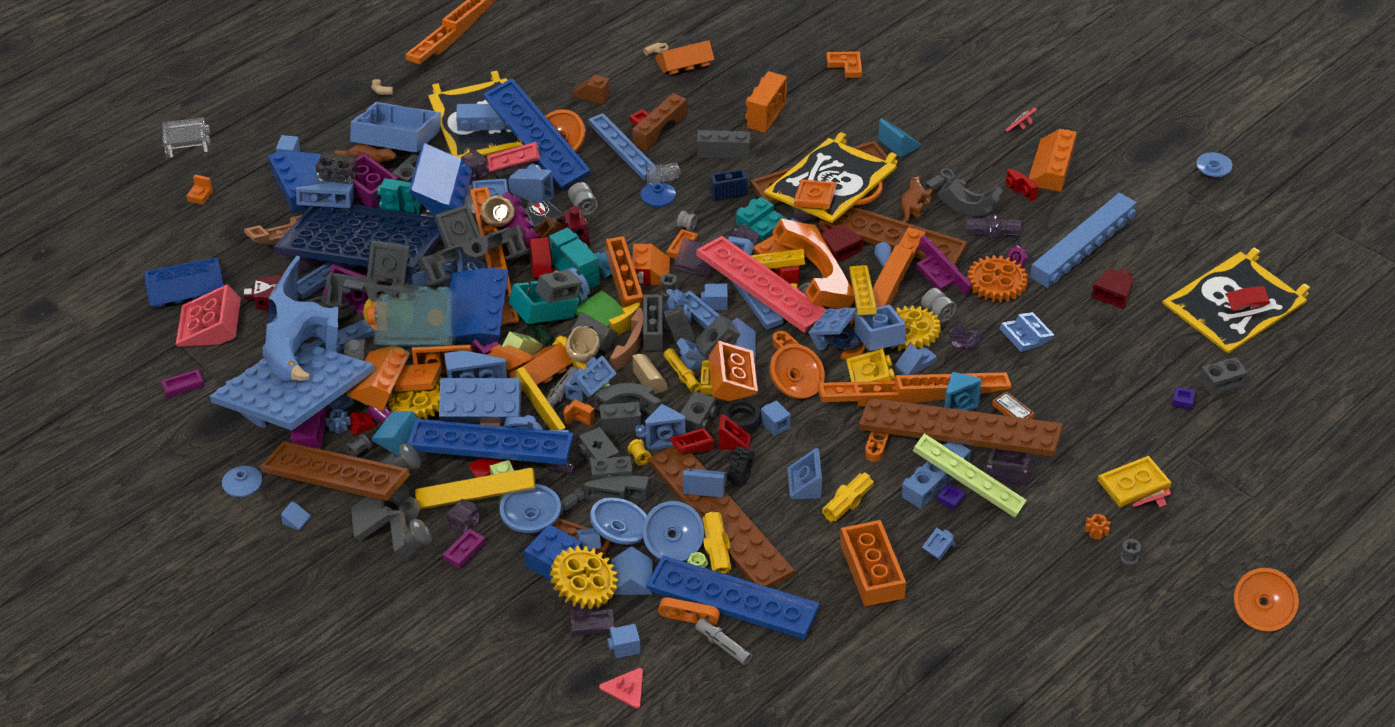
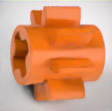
M1094 514L1092 518L1087 517L1084 531L1089 532L1090 538L1101 540L1104 535H1109L1111 522L1107 521L1103 515Z

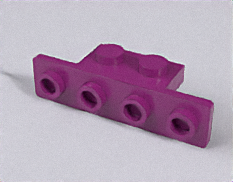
M925 235L921 236L919 248L927 257L918 262L916 268L935 288L943 291L954 284L965 296L968 295L971 288L969 279L958 271L957 267L946 258L943 252H940L934 246L930 239Z

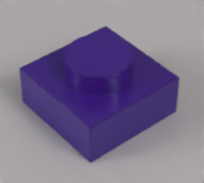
M1176 387L1172 406L1192 409L1195 390Z
M948 484L937 496V502L955 510L965 499V492Z

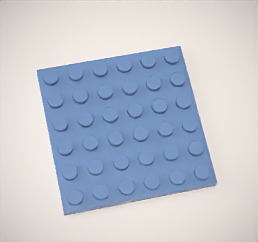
M302 342L294 356L300 368L310 374L308 380L298 381L291 379L290 381H282L275 376L269 364L263 358L253 367L246 369L244 373L233 378L228 384L218 388L216 392L210 395L212 403L293 430L375 371V367L372 363Z

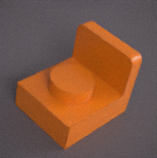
M194 175V186L186 195L187 201L204 204L213 192L211 179Z

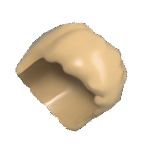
M494 195L482 204L481 213L484 222L488 225L502 227L513 219L514 207L508 199Z
M587 326L574 328L565 345L570 358L576 362H587L593 358L600 346L597 332Z

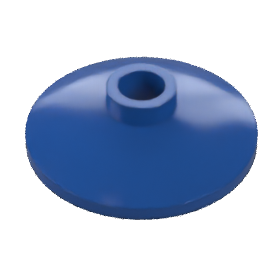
M664 182L650 183L641 190L642 201L653 207L667 206L676 198L675 189Z

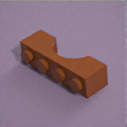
M672 93L632 129L633 144L640 149L648 151L657 143L660 131L668 121L678 124L687 116V99Z

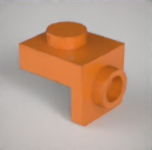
M575 399L564 409V422L567 425L574 419L589 426H592L595 422L594 408Z

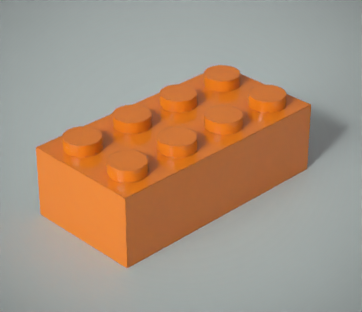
M881 520L841 528L840 545L864 607L905 599L906 581Z

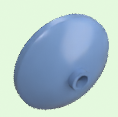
M535 484L536 489L505 494L500 503L501 519L509 528L518 532L536 533L543 531L549 524L553 525L560 516L561 502L558 495L552 489L539 484Z
M604 498L593 505L590 511V521L594 529L602 537L611 542L624 545L635 544L643 540L642 528L647 515L640 507L621 498Z
M667 501L655 506L648 513L643 523L642 536L647 549L656 558L661 559L662 555L685 561L701 547L704 539V525L699 514L691 506L679 501ZM670 531L675 532L676 536L674 538L669 537L668 533Z

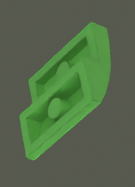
M600 291L578 305L575 314L579 317L583 312L609 327V319L622 315V306L611 296Z

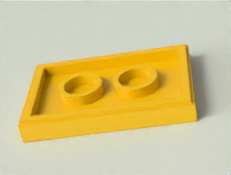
M1149 456L1098 475L1097 479L1119 507L1171 487V481Z

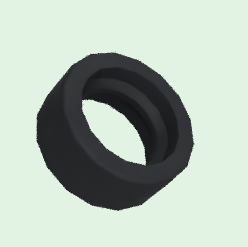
M736 399L725 406L723 414L749 434L754 433L759 428L760 408L756 403L747 399ZM736 413H747L753 418L746 422H739L733 420L731 416Z

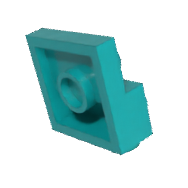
M384 178L382 184L378 186L377 195L381 196L379 208L418 214L422 211L421 203L409 192L411 182Z
M762 197L757 200L752 199L747 207L739 208L736 213V225L761 241H764L773 234L772 232L780 219L787 220V218L774 211L772 203Z

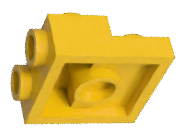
M883 348L846 359L851 382L892 381L895 379L893 369H889V366H892L890 356L885 355Z

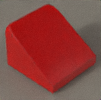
M354 412L351 414V424L348 426L354 435H359L376 428V424L369 413Z

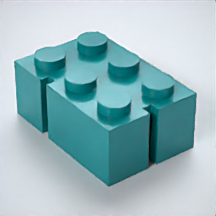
M568 227L550 235L551 263L558 271H564L573 267L578 270L576 271L578 275L582 274L589 290L598 286L600 277L598 263L600 261L597 254L593 253L587 244L583 243L577 234L573 233Z
M533 281L530 284L528 282L513 284L508 303L527 324L574 318L580 300L578 297L547 303L535 291L538 281Z

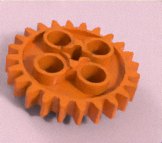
M993 255L992 259L985 256V260L979 258L978 262L974 261L973 266H970L967 278L971 283L970 289H973V293H978V297L985 296V300L992 298V302L998 299L1002 303V299L1009 302L1010 297L1016 299V295L1021 296L1022 292H1025L1028 274H1025L1026 269H1021L1022 264L1016 265V260L1010 262V257L1003 259L1002 255L999 258Z

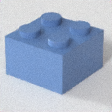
M891 305L877 307V314L858 315L855 312V333L869 351L890 346L894 347L905 343L906 324Z

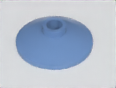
M1205 153L1197 159V168L1208 176L1222 177L1229 174L1232 170L1231 160L1220 153Z
M239 466L229 470L224 475L222 487L230 496L246 497L259 490L263 479L260 471L256 468Z

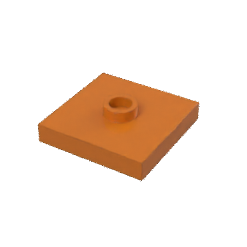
M801 180L794 198V206L829 209L836 190V182Z
M442 363L405 365L395 384L396 391L434 389L443 369Z

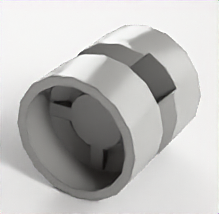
M580 182L570 187L568 197L573 206H578L584 216L592 214L597 209L598 202L592 194L589 185Z
M938 288L929 290L921 300L922 307L924 309L928 308V312L933 311L941 323L949 320L956 311V304Z

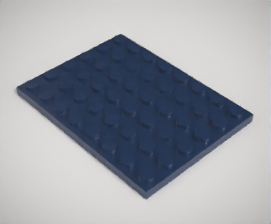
M354 204L350 208L310 206L274 246V253L282 254L283 256H299L302 259L311 258L317 261H332L336 264L345 263L352 266L368 267L371 241L374 240L409 246L406 274L415 273L419 268L417 260L423 256L427 257L442 237L432 215Z

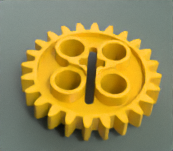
M914 305L910 309H907L906 306H904L903 310L897 308L896 313L906 324L905 343L891 347V349L898 347V351L903 348L906 350L910 344L922 349L923 345L929 347L930 342L935 343V338H939L941 329L940 320H938L937 315H934L933 311L928 312V308L921 310V306L914 309Z
M442 377L438 378L434 389L398 392L394 389V393L391 394L388 400L390 411H413L417 419L424 417L427 420L428 415L435 416L434 412H439L440 380Z
M578 545L575 550L569 547L567 552L562 550L561 554L557 555L550 572V575L553 576L551 583L556 584L554 590L561 591L559 597L566 596V603L572 600L574 607L577 603H580L581 609L586 604L589 609H592L594 604L599 608L602 603L606 604L612 598L617 589L618 579L615 578L617 572L612 571L614 564L608 565L609 558L602 559L603 553L595 554V548L590 552L587 546L583 550Z

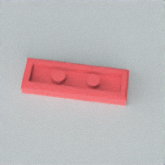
M533 142L488 155L489 172L493 174L496 171L540 160L538 144Z

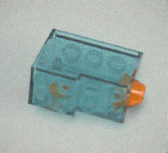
M418 287V290H413V296L402 294L399 295V298H393L391 295L381 294L380 298H375V303L367 309L366 313L367 323L374 329V344L378 346H455V292L449 287H437V290H432L430 287Z

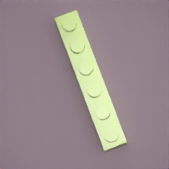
M925 433L913 449L915 453L1014 518L1027 501Z

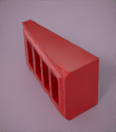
M705 428L670 438L671 443L679 453L711 451L714 444V439Z

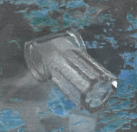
M675 162L665 165L652 164L646 166V181L649 186L677 179L681 175V170Z

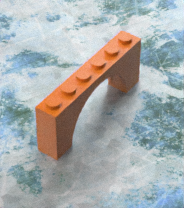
M780 219L772 232L778 244L794 250L804 249L805 256L817 266L823 275L821 279L813 278L805 291L811 304L837 309L850 308L855 300L853 289L817 226Z

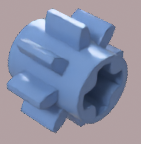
M339 409L329 412V418L325 419L326 426H329V431L338 434L347 431V425L351 424L347 411L343 412Z

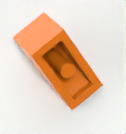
M499 344L491 348V353L487 354L489 356L505 358L506 371L533 359L532 355L511 345L502 347Z

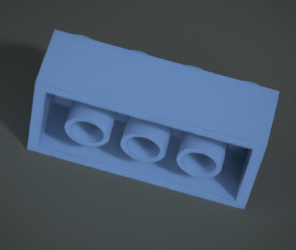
M441 378L439 405L441 421L505 423L507 417H521L522 384L520 378Z

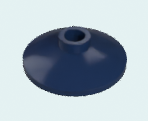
M848 326L840 334L824 335L825 340L829 344L840 349H854L861 344V339L855 333V330Z

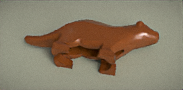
M365 144L354 145L345 151H334V154L350 158L351 161L365 153L381 166H384L383 162L396 158V153L390 148L375 149Z
M918 175L910 179L909 189L904 193L900 201L901 211L905 216L902 222L905 223L909 221L910 215L914 216L916 220H920L923 213H920L924 204L929 206L932 201L930 195H932L933 190L926 191L921 185L920 176Z

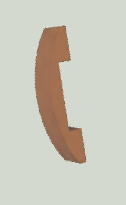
M302 215L291 217L290 224L266 230L258 225L246 228L244 232L257 243L277 244Z
M638 307L631 319L632 334L625 347L617 345L610 357V364L615 372L629 363L633 358L632 355H636L643 340L642 308Z

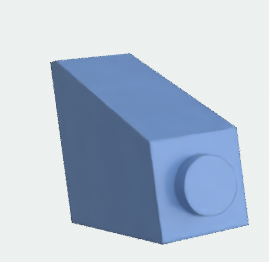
M518 169L508 178L509 192L528 201L534 200L538 204L543 201L550 202L554 198L551 170Z

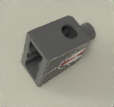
M534 200L528 202L525 210L527 211V218L533 224L532 229L535 230L547 216L562 223V212L549 201H543L538 204Z

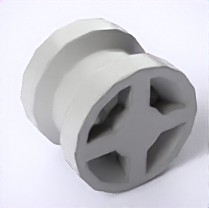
M681 211L677 219V227L681 229L686 228L692 232L697 223V215H690L686 211Z

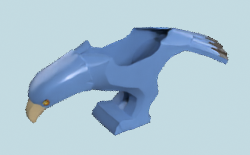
M296 256L288 266L268 299V324L262 355L275 376L282 381H290L291 379L304 381L310 378V374L300 368L294 356L302 342L308 338H321L325 341V349L334 352L337 349L338 307L325 308L315 302L298 301L299 256Z

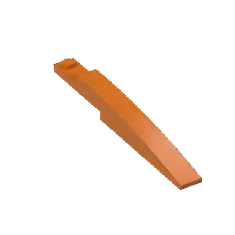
M466 0L442 19V26L405 54L406 60L415 64H421L432 54L440 55L463 35L495 0Z
M488 187L471 189L470 193L480 236L497 232V226L492 227L484 222L481 213L482 204L490 197ZM502 245L485 252L484 258L487 268L507 270ZM509 276L502 325L519 322L517 312L508 303L512 291Z
M908 227L899 245L894 247L873 287L876 308L891 305L899 291V284L919 249L920 237L925 235L926 232ZM861 341L857 348L844 349L841 359L846 360L862 355L867 347Z
M1007 372L965 374L979 377L982 380L980 394L1011 389ZM951 374L896 375L894 381L819 383L818 391L821 402L857 401L858 407L866 406L869 398L906 403L943 400L946 397Z

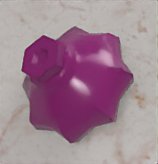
M1018 245L1014 248H1009V253L1006 256L1007 258L1010 257V262L1016 260V265L1022 264V266H1025L1028 259L1026 249Z

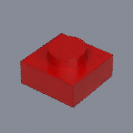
M642 109L630 115L629 120L636 126L649 113Z

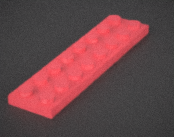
M723 236L697 249L696 256L804 333L812 329L814 323L820 319L826 310L822 306L811 304L809 298L804 293Z

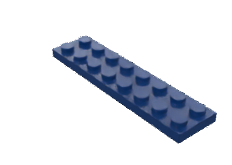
M513 78L483 94L487 103L523 145L533 142L538 144L540 160H537V162L543 169L552 171L553 181L561 191L591 174L587 165Z
M416 419L407 444L412 445L417 452L566 465L573 441V433Z
M662 555L647 584V588L652 593L668 598L713 606L719 610L720 614L804 640L819 610L818 602Z

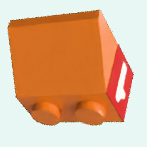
M633 244L632 263L639 285H662L660 283L661 276L670 274V257L652 244Z

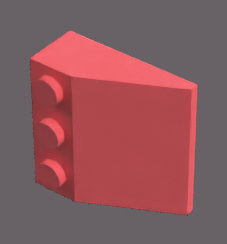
M227 284L182 305L176 345L178 347L217 345L231 341L236 337L241 298Z

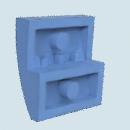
M1033 312L1019 314L1016 321L1001 323L999 328L1020 352L1043 345L1055 336Z

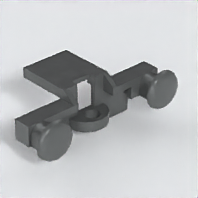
M467 204L434 216L446 249L427 257L423 256L417 260L421 272H426L429 283H426L424 287L433 288L444 284L450 279V275L445 276L442 265L459 260L456 251L460 250L463 255L473 259L485 254L489 249L506 244L510 255L506 256L505 259L514 260L528 254L530 248L526 249L519 225L481 237L470 207ZM477 245L479 252H473L471 246Z
M372 240L367 278L329 272L326 281L327 296L321 298V303L331 308H344L348 305L349 301L343 298V292L350 293L351 290L367 292L369 299L374 303L388 302L390 304L398 293L399 298L412 299L414 303L421 304L420 311H416L414 316L420 321L428 322V313L439 305L441 289L405 284L409 246ZM379 277L393 279L392 285L377 284ZM377 292H385L387 298L379 299L377 297Z
M407 443L400 445L399 455L392 453L383 460L384 464L407 468L408 471L419 469L422 462L417 450ZM402 483L388 499L399 506L398 511H394L388 506L384 507V500L365 497L351 507L354 538L358 541L363 540L390 521L394 552L406 559L422 545L429 546L432 542V535L427 525L423 521L416 519L420 511V504L410 496L409 487Z

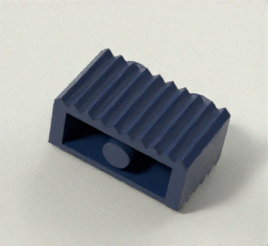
M745 169L709 175V189L715 201L716 199L722 200L727 197L733 198L734 196L740 197L748 194V177Z

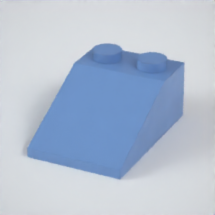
M464 350L444 353L447 378H507L505 358Z

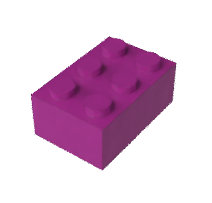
M365 153L337 169L338 181L354 183V197L368 207H379L381 196L377 195V189L382 184L384 178L398 180V177Z

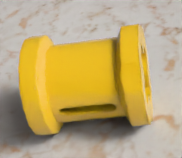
M636 439L629 443L627 450L630 454H633L635 463L639 466L648 463V458L651 457V454L644 448V442Z

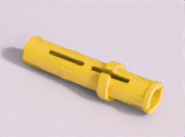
M667 349L663 356L677 372L680 381L685 383L691 392H698L701 384L694 377L693 371L686 367L674 349Z

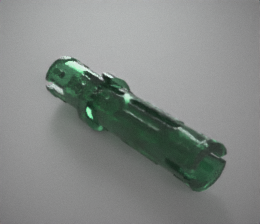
M524 321L532 330L534 337L540 339L545 347L551 346L555 342L554 337L548 333L546 326L541 325L540 322L527 324Z

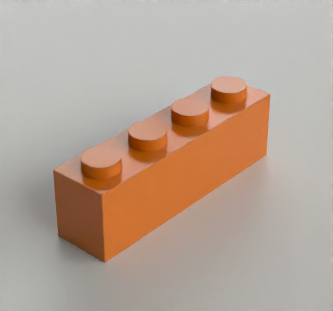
M624 236L606 239L605 254L622 308L638 302L640 303V308H642L643 294Z

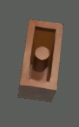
M593 75L580 83L572 96L604 104L610 96V79Z

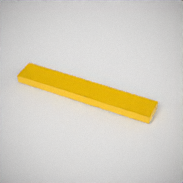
M850 266L849 273L857 314H877L868 266Z
M533 468L419 488L415 489V496L420 504V510L532 490L536 489Z

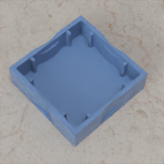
M375 102L367 108L366 112L351 121L350 142L418 152L422 144H427L440 132L441 112Z

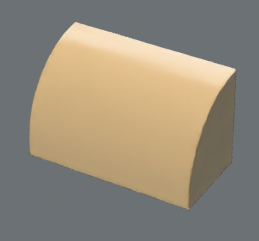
M632 355L633 372L642 385L653 388L655 394L668 390L666 381L646 355Z

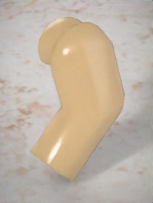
M655 43L644 48L643 51L646 56L653 53L659 54L662 51L668 50L669 46L666 43Z
M372 80L371 88L377 94L393 95V87H383L381 80Z

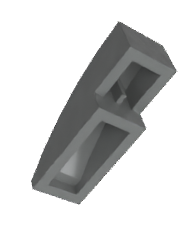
M612 476L586 482L584 485L585 499L599 501L604 498H621L624 500L646 502L649 494V477Z

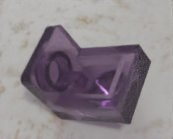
M743 223L738 228L734 227L729 234L732 237L749 239L754 246L760 236Z
M957 321L948 331L954 347L973 348L982 338L980 331L964 330L961 321Z

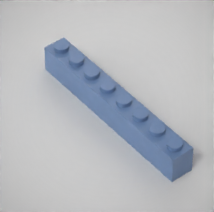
M1118 193L1032 264L1030 278L1047 288L1053 283H1057L1064 274L1070 272L1071 268L1078 265L1096 247H1100L1108 237H1112L1119 228H1123L1126 222L1135 217L1137 202Z

